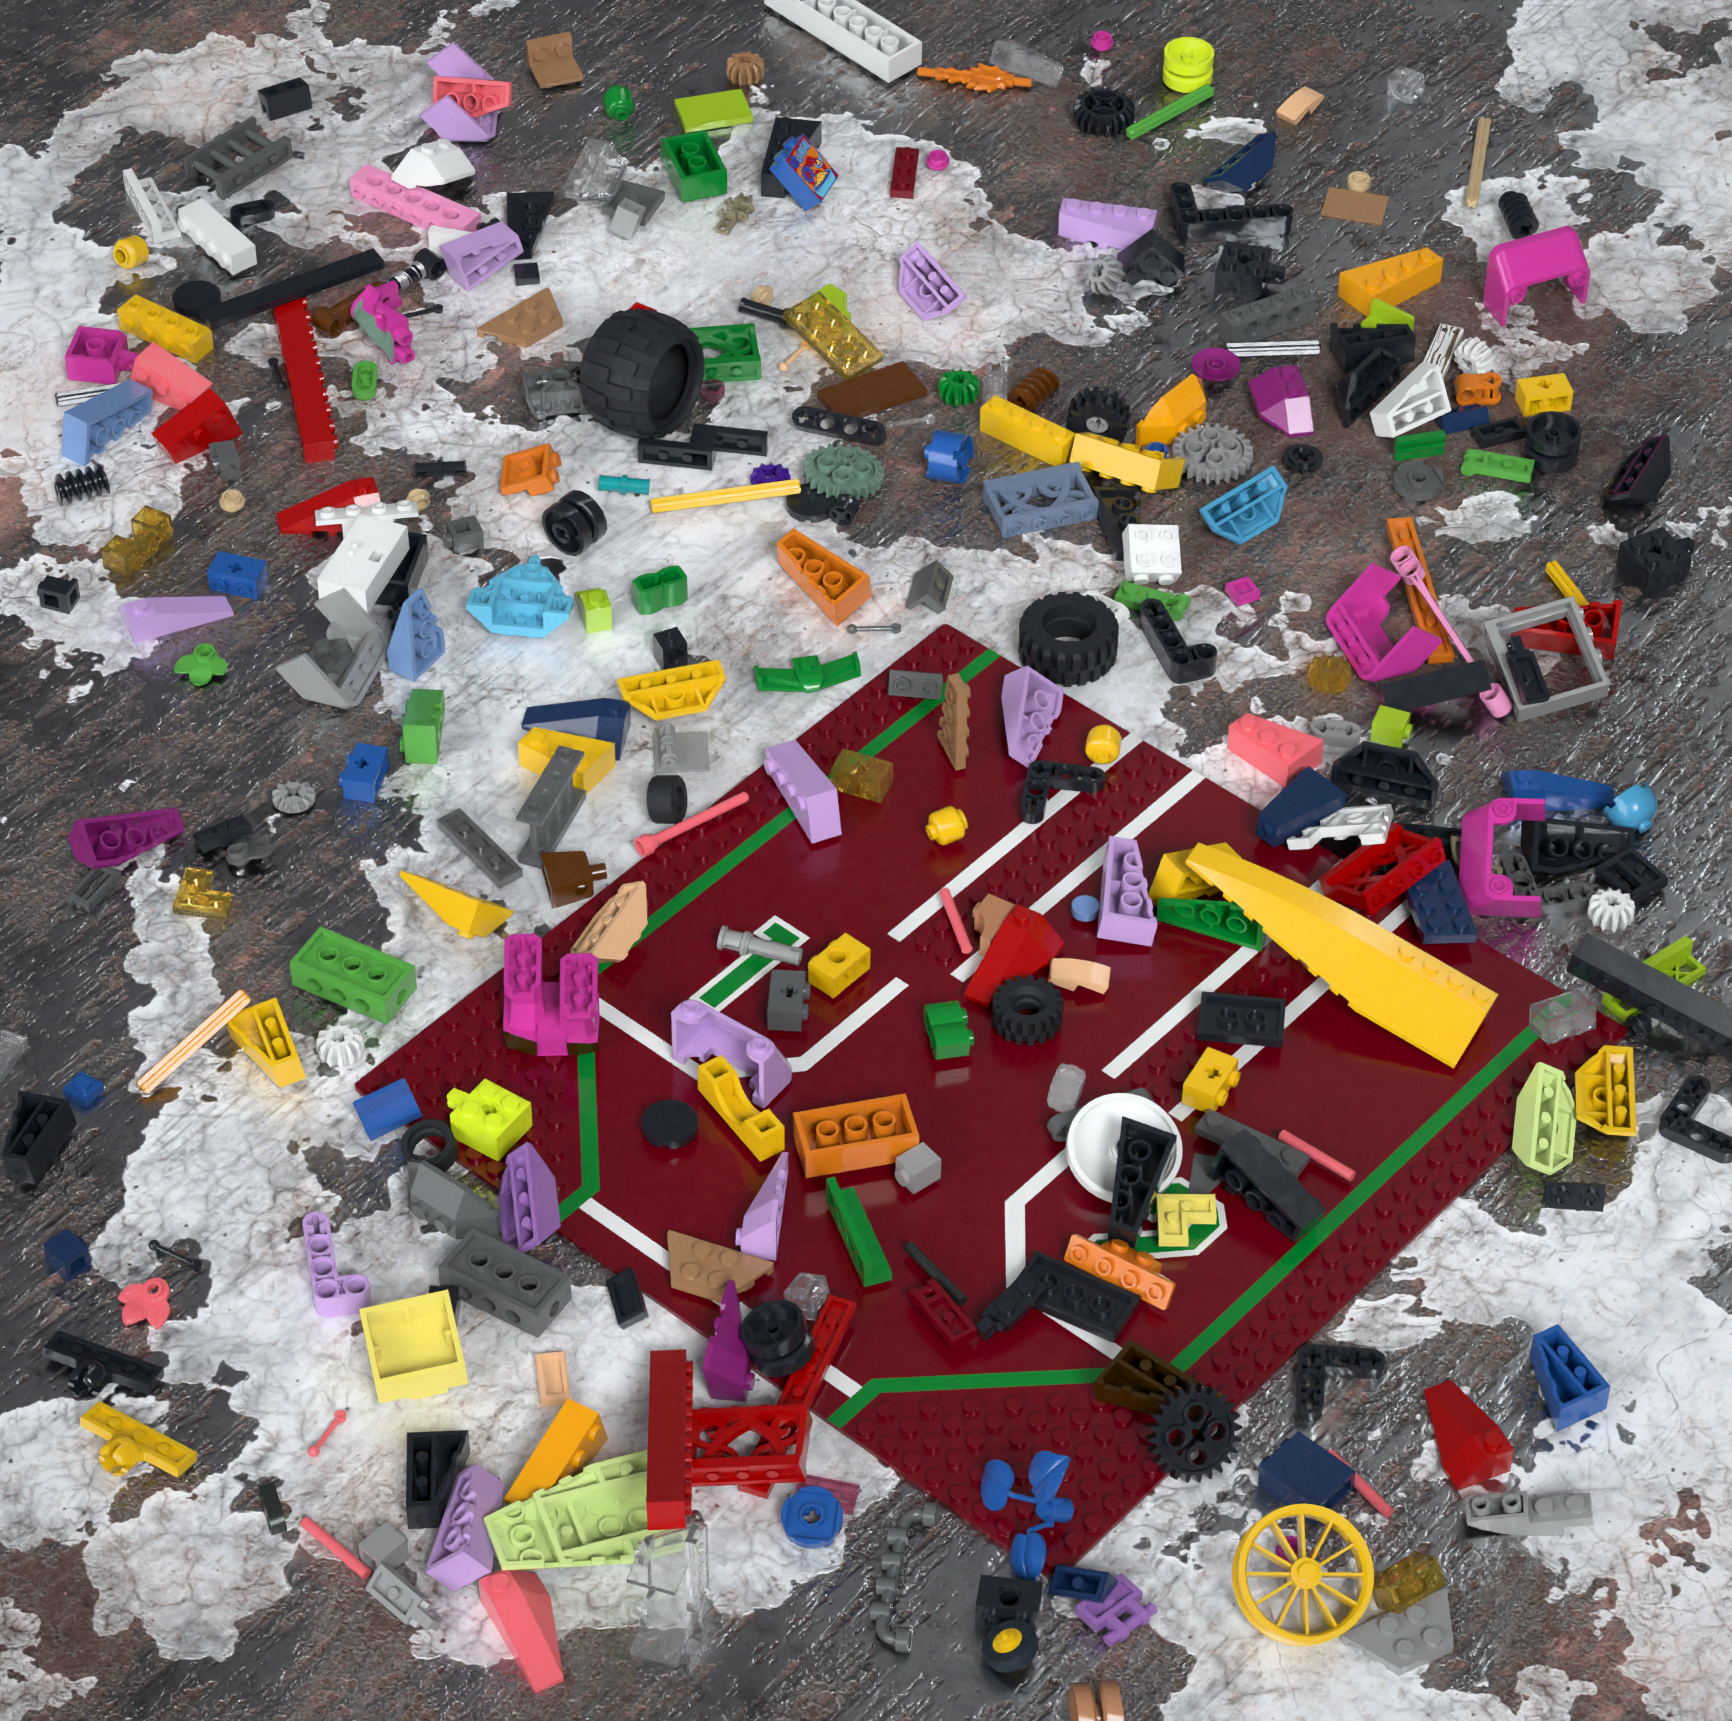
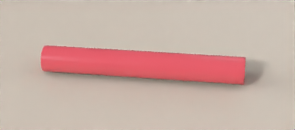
M943 888L939 894L961 951L964 954L970 953L972 946L951 892L948 888Z
M1282 1130L1279 1134L1278 1139L1310 1155L1311 1159L1348 1181H1352L1355 1177L1356 1171L1290 1132Z
M1334 1449L1328 1451L1350 1466ZM1356 1472L1354 1488L1385 1518L1390 1517L1394 1509Z
M309 1516L303 1518L300 1526L362 1579H367L371 1575L372 1570L320 1525Z

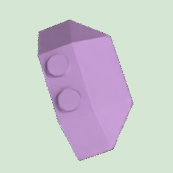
M919 241L900 257L901 268L898 292L923 321L949 314L967 298L962 289Z

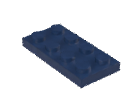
M1445 860L1404 891L1422 944L1476 943L1478 933L1450 860Z

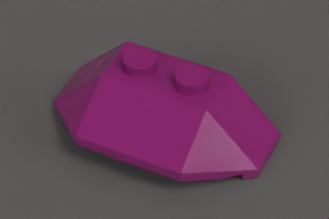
M1297 365L1271 368L1248 382V387L1260 418L1274 428L1283 431V434L1289 438L1313 435L1310 398Z

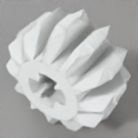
M1478 337L1465 339L1454 351L1456 356L1454 361L1458 363V369H1462L1463 374L1490 372L1496 365L1494 361L1496 356L1491 353L1492 348L1486 345V341L1481 342Z
M1610 887L1606 891L1598 889L1596 895H1592L1589 900L1588 919L1592 920L1593 926H1601L1602 932L1606 929H1610L1613 933L1617 929L1624 931L1627 925H1631L1634 919V901L1630 899V894H1622L1621 889L1617 891H1612Z
M338 1022L337 1026L334 1027L327 1024L326 1030L319 1031L318 1039H316V1051L321 1063H327L330 1068L338 1065L342 1070L346 1064L353 1067L355 1061L361 1060L362 1052H364L363 1048H365L364 1039H362L359 1028H353L351 1023L342 1026Z

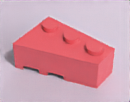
M152 342L135 358L130 378L152 389L153 400L177 410H182L206 390L212 388L213 385L211 381L155 342Z
M1246 713L1229 725L1227 749L1284 788L1306 767L1310 766L1314 769L1322 763L1323 739Z

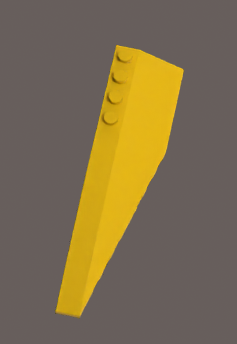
M1199 842L1185 861V864L1209 885H1216L1222 890L1225 899L1230 903L1233 901L1244 910L1243 914L1251 921L1255 919L1263 926L1262 931L1294 959H1301L1309 967V972L1315 977L1319 975L1329 983V989L1337 996L1341 994L1349 1001L1348 1006L1355 1012L1452 1068H1455L1498 996L1494 991L1374 922L1277 873Z

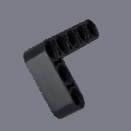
M1175 182L1170 186L1169 210L1177 237L1182 242L1194 243L1284 236L1292 231L1293 208L1290 205L1269 204L1198 210L1192 188L1188 183Z

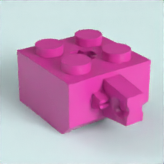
M78 326L65 355L68 380L106 385L115 384L122 371L133 370L135 358L140 353L128 350L127 336L120 330Z

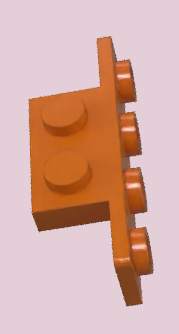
M1078 1234L1071 1236L1064 1256L1066 1262L1098 1278L1138 1294L1142 1300L1162 1310L1167 1309L1176 1284L1159 1275L1163 1264L1154 1260V1256L1146 1252H1138L1130 1248L1128 1243L1119 1239H1111L1102 1245H1098Z

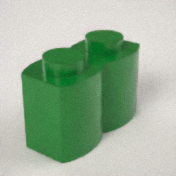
M678 565L665 567L657 573L643 574L633 580V604L641 615L656 613L664 607H675L688 600L687 575Z
M958 1000L925 1004L924 1022L935 1059L969 1055L970 1046H974V1036L972 1029H967L966 1027L968 1024L966 1009L961 1008Z

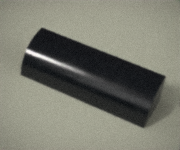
M1485 659L1381 685L1386 706L1402 711H1409L1492 690Z

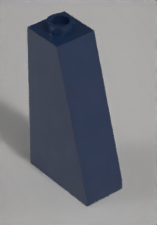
M1308 766L1260 811L1255 834L1275 848L1287 842V839L1292 836L1298 837L1302 835V830L1308 827L1321 826L1320 820L1344 807L1347 794Z

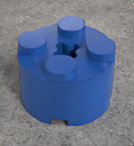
M935 430L931 444H927L924 451V457L928 459L927 479L964 484L972 467L967 466L969 459L974 458L973 438L964 433Z

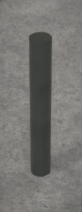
M913 1242L905 1245L904 1250L931 1278L936 1279L959 1306L966 1303L967 1297Z

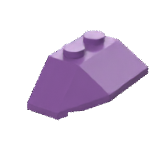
M528 1142L507 1155L505 1162L507 1167L502 1176L498 1194L503 1243L523 1253L543 1242L561 1227L555 1177L532 1144Z

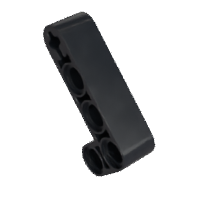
M1154 598L1144 600L1141 603L1139 625L1168 678L1174 683L1184 684L1212 677L1216 672L1217 648L1209 643L1187 646L1164 604Z

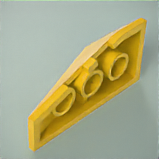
M400 871L399 876L449 926L459 929L457 934L469 939H473L474 935L486 938L513 914V910L494 902L471 896L467 892L448 887L445 884L418 874Z

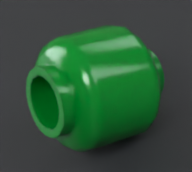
M614 85L604 93L603 103L608 117L623 121L634 113L635 104L632 93L628 88Z

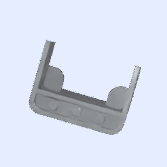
M342 588L316 600L314 605L331 622L326 632L328 640L344 638L348 641L354 654L351 663L342 672L337 674L334 670L328 673L327 676L306 653H303L277 665L275 669L303 699L342 709H351L360 704L386 659L390 639L345 588Z

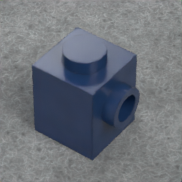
M68 1228L43 1243L46 1262L67 1282H70L92 1267L89 1248L81 1236H75Z

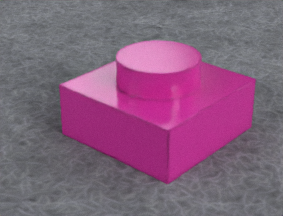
M1248 576L1225 584V592L1237 607L1260 599L1261 591Z

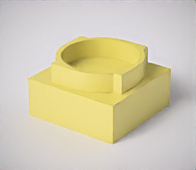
M448 1289L359 1309L379 1404L402 1398L420 1399L448 1393L447 1388L468 1384L465 1362Z

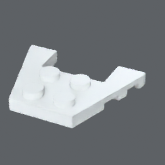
M1392 805L1343 807L1320 820L1321 826L1308 827L1302 830V837L1296 838L1292 836L1288 838L1289 850L1311 849L1322 838L1334 837V840H1343L1353 835H1358L1362 845L1384 844L1393 818Z

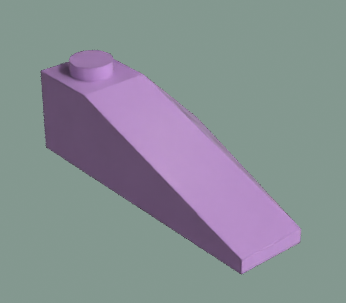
M225 596L148 597L118 607V611L134 644L234 616L233 610Z

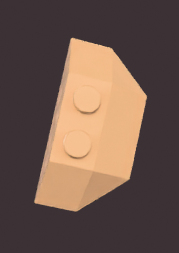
M644 881L623 884L618 889L617 895L610 898L596 913L570 952L591 953L598 958V963L601 964L624 960L628 956V951L634 942L641 937V932L648 924L646 884Z

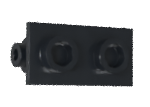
M1547 1180V1183H1545L1546 1196L1544 1207L1603 1212L1606 1184Z

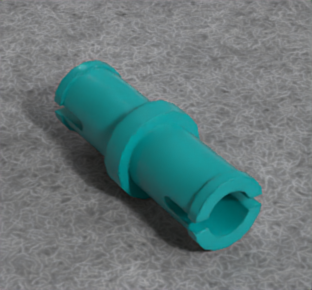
M599 475L598 491L621 492V495H626V493L649 495L650 479L628 478V475H622V477Z

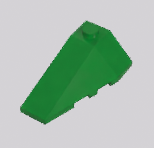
M1159 898L1158 921L1257 951H1262L1268 935L1262 931L1263 926L1255 919L1253 921L1248 919L1243 914L1244 910L1235 902Z

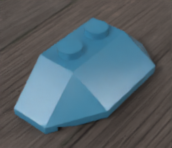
M1273 465L1199 509V512L1212 532L1238 545H1242L1279 522L1284 494H1286L1288 486Z

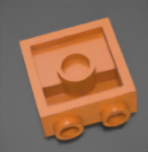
M547 443L505 455L500 483L502 494L506 496L527 490L532 497L553 491L555 483L560 482L557 467L561 466L559 453L557 451L554 452L551 444Z

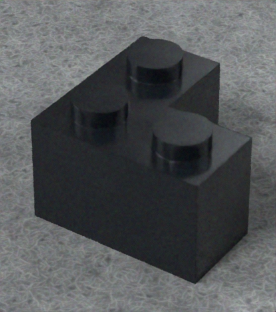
M1153 228L1117 254V260L1124 265L1122 270L1126 275L1123 278L1132 286L1149 274L1155 276L1166 287L1185 275V256Z

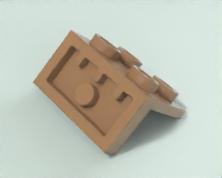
M570 32L525 40L526 62L540 89L583 80V74L573 57L572 36Z

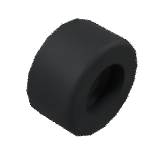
M656 775L651 778L647 788L646 801L648 814L652 822L656 824H678L683 821L687 811L688 798L685 782L679 775Z

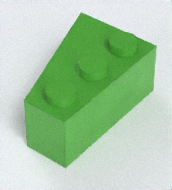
M412 689L410 699H406L405 717L402 724L403 736L400 738V752H405V763L438 764L445 715L444 690Z

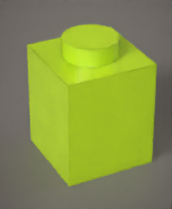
M1380 705L1372 722L1370 741L1401 748L1405 739H1410L1413 731V725L1409 724L1411 713Z

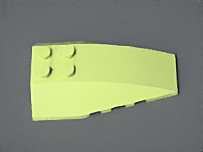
M648 1450L592 1463L584 1467L582 1473L574 1477L568 1475L560 1479L558 1485L548 1490L542 1488L534 1492L533 1497L523 1502L518 1500L483 1518V1523L502 1570H537L632 1564L691 1548V1543L685 1529L648 1530L646 1487Z

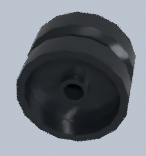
M1547 411L1534 415L1527 425L1524 458L1535 460L1534 469L1545 473H1561L1572 469L1578 461L1582 427L1575 418L1563 412Z
M572 490L561 497L558 502L544 510L542 526L545 534L558 550L570 556H577L605 535L607 520L598 503L590 495L580 490Z
M773 1300L761 1304L744 1318L740 1328L741 1339L749 1351V1356L759 1373L768 1377H783L795 1373L812 1359L816 1349L815 1338L807 1326L802 1310L797 1304L788 1300Z

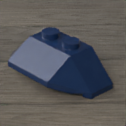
M1275 131L1257 134L1250 142L1204 178L1205 183L1226 192L1239 191V193H1243L1251 189V184L1263 179L1266 176L1265 173L1273 167L1277 136Z

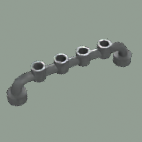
M925 1501L924 1507L906 1511L900 1517L897 1527L889 1526L887 1544L893 1545L892 1552H883L882 1570H887L886 1577L878 1576L876 1594L882 1595L880 1602H872L870 1618L871 1620H876V1632L879 1638L885 1643L895 1645L896 1652L909 1653L912 1645V1628L898 1626L896 1632H891L888 1629V1623L892 1618L894 1596L896 1597L898 1591L899 1573L903 1568L905 1546L907 1547L909 1528L915 1520H922L923 1526L937 1527L939 1519L938 1502Z

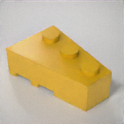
M533 727L518 742L519 765L540 776L559 745L583 751L584 757L573 774V787L586 790V795L616 766L615 743L537 727Z

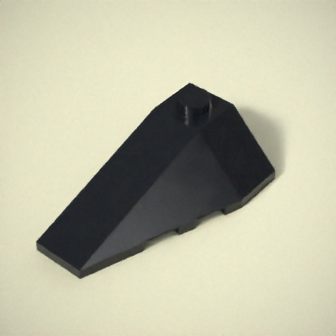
M1545 818V821L1523 820L1521 822L1520 848L1531 871L1557 874L1603 863L1631 846L1634 848L1635 828Z

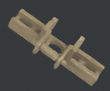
M740 192L733 202L731 197L727 199V204L732 208H727L725 213L723 208L719 210V215L722 219L716 226V233L728 236L738 221H748V213L751 214L755 211V207L751 204L753 195L747 197L744 196V193Z

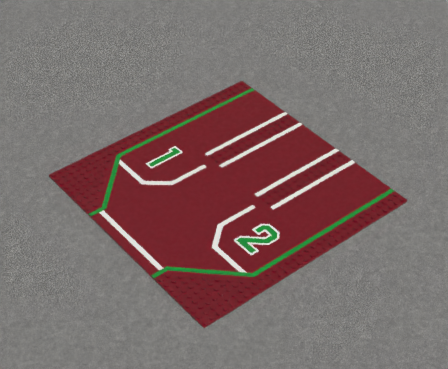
M943 624L795 739L837 788L842 835L811 843L773 778L767 774L763 764L708 808L742 792H746L749 795V800L746 803L663 842L655 849L653 854L640 860L542 937L543 982H560V959L566 954L571 953V948L596 913L610 898L617 895L618 889L623 884L644 881L646 884L648 924L641 932V937L634 942L628 951V956L620 962L598 963L599 1051L582 1055L535 1056L506 1047L503 1032V967L355 1083V1091L364 1097L405 1078L423 1117L404 1125L407 1128L424 1119L443 1121L451 1128L450 1114L454 1110L447 1105V1094L453 1088L470 1094L484 1079L531 1102L533 1126L499 1161L482 1154L456 1139L459 1148L458 1157L455 1162L499 1192L502 1176L507 1167V1164H505L507 1155L526 1142L532 1144L555 1177L561 1227L555 1232L614 1274L632 1267L636 1271L640 1288L644 1295L708 1340L710 1336H715L714 1322L716 1317H721V1303L671 1288L667 1233L669 1230L741 1252V1246H736L737 1228L743 1227L744 1215L782 1152H788V1179L776 1261L768 1260L774 1262V1271L769 1276L763 1274L754 1281L755 1285L738 1294L742 1319L744 1320L753 1309L763 1303L773 1300H788L798 1305L804 1314L807 1326L812 1330L828 1294L856 1302L857 1309L809 1411L1009 1552H1011L1012 1543L1017 1534L1027 1535L1028 1528L1044 1521L1036 1513L1037 1504L1007 1497L1006 1505L1002 1510L991 1511L986 1508L981 1497V1480L985 1472V1465L990 1460L1005 1461L1014 1472V1483L1010 1490L1014 1493L1035 1497V1494L1032 1493L1034 1486L1029 1481V1468L1033 1457L1040 1451H1051L1071 1457L1064 1478L1054 1497L1069 1498L1074 1506L1072 1519L1067 1523L1054 1522L1053 1528L1046 1527L1036 1531L1041 1534L1046 1543V1558L1040 1574L1051 1581L1056 1564L1074 1567L1170 1475V1472L1165 1474L1160 1470L1161 1465L1152 1462L1156 1454H1151L1146 1450L1153 1443L1144 1439L1145 1436L1152 1434V1430L1145 1427V1424L1153 1423L1154 1418L1149 1414L1096 1400L1094 1381L1130 1339L1206 1385V1389L1209 1386L1217 1388V1393L1221 1391L1226 1394L1225 1401L1233 1402L1235 1405L1231 1411H1236L1512 1146L1517 1097L1536 1063L1542 1062L1563 1071L1566 1078L1564 1081L1570 1090L1575 1085V1072L1591 1057L1596 1055L1598 1050L1604 1045L1616 1046L1627 1035V1029L1625 1026L1478 939L1476 943L1422 944L1406 897L1403 894H1400L1372 916L1368 915L1365 910L1339 901L1335 902L1374 922L1498 994L1489 1013L1455 1068L1448 1066L1355 1012L1348 1006L1349 1001L1341 994L1337 996L1329 989V983L1319 975L1315 977L1304 967L1300 960L1294 959L1269 936L1262 951H1257L1158 921L1152 947L1097 938L1099 915L1093 921L1082 922L1073 917L1071 910L1073 900L1082 895L1094 897L1099 902L1100 907L1103 861L1109 836L1137 840L1143 864L1142 872L1147 880L1149 891L1163 855L1193 849L1198 842L1207 846L1226 842L1243 860L1277 873L1323 895L1319 877L1344 859L1317 843L1311 849L1289 850L1287 842L1275 848L1255 834L1260 809L1065 693L1063 694L1061 712L1058 718L1053 720L1050 733L1045 735L1042 741L1043 746L1035 761L1042 760L1098 767L1105 772V787L1098 793L1050 788L1043 821L1037 824L1025 823L1020 817V809L1028 768L1009 756L1001 699L1005 675L1021 667L954 627ZM890 669L943 674L941 700L888 695ZM956 673L960 675L963 683L968 684L971 697L967 701L970 710V718H967L969 737L966 738L969 756L966 757V768L955 771L937 737V731L943 729V727H940L939 721L940 717L944 716L942 705L944 702H947L944 695L948 675ZM1095 726H1112L1121 735L1119 756L1110 764L1095 763L1086 755L1087 736L1089 731ZM1063 774L1060 776L1062 779L1073 778V776L1069 774ZM1041 790L1030 791V793L1034 795H1040L1043 793ZM1031 805L1030 812L1035 811L1036 805ZM947 806H952L956 810L961 809L968 824L964 837L945 846L940 845L936 840L931 841L925 828L926 825H929V815ZM943 888H948L951 892L972 946L970 953L964 954L961 951L939 894ZM1222 891L1210 897L1204 894L1194 899L1228 901L1223 897ZM988 893L1012 904H1018L1041 913L1064 941V948L1056 958L1080 959L1111 967L1109 986L1104 994L1080 985L1074 991L1057 985L1054 986V990L1059 988L1061 997H1063L1062 1025L1058 1033L1055 1032V1037L1051 1040L1046 1037L1043 1044L1034 1041V1046H1028V1042L1022 1041V1045H1017L1015 1039H1012L1011 1042L1005 1040V1034L1000 1036L997 1033V1028L993 1027L992 1005L985 1007L963 998V993L983 959V956H980L981 934L974 930V917L972 913L975 905L978 902H982ZM1153 904V916L1157 919V907ZM723 925H726L730 930L742 933L750 931L754 937L803 948L801 962L799 966L750 953L742 956L738 951L726 948L718 950L717 941ZM844 933H847L871 949L870 969L834 999L811 984L810 1000H804V1003L809 1004L808 1020H802L801 1032L767 1030V1009L772 969L805 971V983H809L808 963L811 958L819 955L833 940H837ZM1050 966L1045 969L1041 967L1033 973V980H1038L1039 977L1045 978V984L1049 983ZM1202 991L1286 999L1282 1048L1197 1040ZM686 1000L700 1001L763 1035L776 1045L791 1064L792 1079L790 1083L764 1109L752 1103V1095L755 1090L749 1088V1080L753 1076L730 1064L736 1070L742 1089L750 1103L760 1112L769 1109L783 1124L785 1130V1150L760 1162L698 1090L697 1066L717 1056L712 1054L705 1062L700 1061L699 1057H691L687 1059L684 1065L673 1059L671 1012L680 1003ZM958 1000L961 1008L966 1009L968 1018L966 1027L967 1029H972L974 1046H970L969 1055L936 1060L925 1027L924 1006L925 1004ZM1027 1009L1018 1011L1019 1013L1024 1015H1032L1037 1013L1033 1010ZM1207 1047L1238 1058V1071L1241 1072L1238 1084L1235 1088L1231 1087L1229 1089L1225 1104L1222 1107L1218 1106L1215 1112L1280 1141L1278 1137L1281 1131L1286 1130L1356 1171L1353 1180L1348 1181L1310 1158L1309 1163L1297 1179L1312 1196L1321 1202L1326 1210L1319 1224L1295 1243L1266 1221V1214L1262 1211L1254 1212L1247 1207L1246 1199L1237 1193L1233 1196L1226 1191V1184L1221 1181L1209 1193L1215 1194L1216 1224H1188V1247L1158 1246L1155 1199L1134 1250L1146 1252L1154 1256V1260L1163 1264L1159 1275L1173 1281L1176 1286L1169 1306L1165 1310L1141 1299L1140 1305L1114 1343L1032 1308L1009 1332L1004 1331L1000 1333L997 1331L986 1342L977 1336L952 1350L917 1306H913L907 1297V1290L913 1287L920 1288L924 1286L925 1281L932 1279L904 1250L905 1245L909 1242H913L967 1297L966 1303L959 1306V1308L976 1327L983 1319L981 1315L985 1309L1017 1279L1036 1251L1080 1269L1064 1260L1072 1235L1078 1234L1098 1245L1109 1241L1108 1230L1112 1203L1093 1195L1079 1183L1067 1160L1066 1140L1061 1142L1055 1141L1047 1129L1049 1120L1055 1115L1085 1106L1098 1097L1114 1093H1125L1138 1088L1148 1090L1154 1103L1160 1106L1174 1121L1182 1141L1181 1165L1173 1182L1161 1194H1188L1194 1153L1216 1156L1220 1145L1194 1133L1196 1124L1205 1112L1182 1104L1183 1084ZM906 1093L919 1133V1144L924 1142L941 1158V1178L915 1194L897 1182L895 1178L896 1163L805 1178L793 1138V1113ZM662 1100H678L687 1103L694 1108L698 1115V1130L695 1139L688 1145L677 1149H668V1146L662 1145L661 1148L653 1146L642 1134V1116L645 1110L652 1104ZM430 1136L424 1139L441 1152L446 1145L443 1137ZM835 1177L840 1190L854 1187L892 1271V1280L867 1287L863 1286L826 1203L827 1178ZM749 1356L751 1370L780 1391H783L790 1375L783 1377L763 1375L755 1368ZM1217 1423L1211 1426L1210 1435L1218 1429ZM1177 1429L1170 1433L1169 1442H1172L1177 1437ZM1194 1430L1191 1431L1194 1436L1196 1432Z

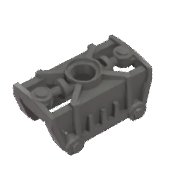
M578 364L571 368H556L553 370L538 368L534 372L521 371L526 402L535 419L543 420L550 415L580 412L582 415L591 414V412L586 411L582 402L579 382L581 367H578Z

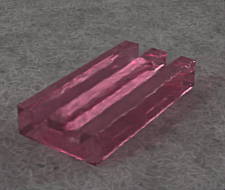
M806 1475V1482L797 1483L794 1494L798 1493L799 1489L807 1486L825 1488L837 1500L849 1502L838 1501L842 1507L843 1514L853 1516L860 1493V1485L812 1475Z

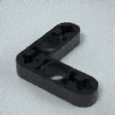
M1042 760L1032 762L1027 770L1021 801L1020 817L1022 821L1028 824H1037L1043 821L1050 788L1086 793L1102 791L1105 787V772L1093 766ZM1063 774H1069L1073 776V778L1062 779L1060 776ZM1041 790L1043 793L1040 795L1031 794L1030 791ZM1031 805H1036L1034 812H1030Z
M1691 1076L1684 1082L1661 1115L1658 1131L1664 1138L1722 1164L1732 1162V1137L1694 1120L1709 1098L1711 1084L1705 1077ZM1698 1088L1695 1097L1692 1096V1090L1695 1091ZM1680 1104L1689 1105L1692 1109L1689 1111H1683L1679 1109L1677 1106ZM1674 1118L1677 1119V1125L1674 1124L1672 1127H1670L1674 1122ZM1700 1134L1705 1137V1140H1694L1691 1135Z
M1316 1344L1303 1346L1299 1350L1297 1360L1296 1415L1306 1422L1319 1420L1322 1417L1324 1406L1325 1376L1376 1379L1384 1372L1385 1356L1382 1352L1369 1348ZM1308 1357L1314 1358V1368H1308ZM1345 1358L1349 1361V1364L1339 1366L1333 1360ZM1355 1360H1358V1366H1355ZM1368 1362H1374V1366H1369ZM1314 1379L1318 1382V1385L1307 1387L1303 1384V1381ZM1307 1398H1313V1409H1307Z

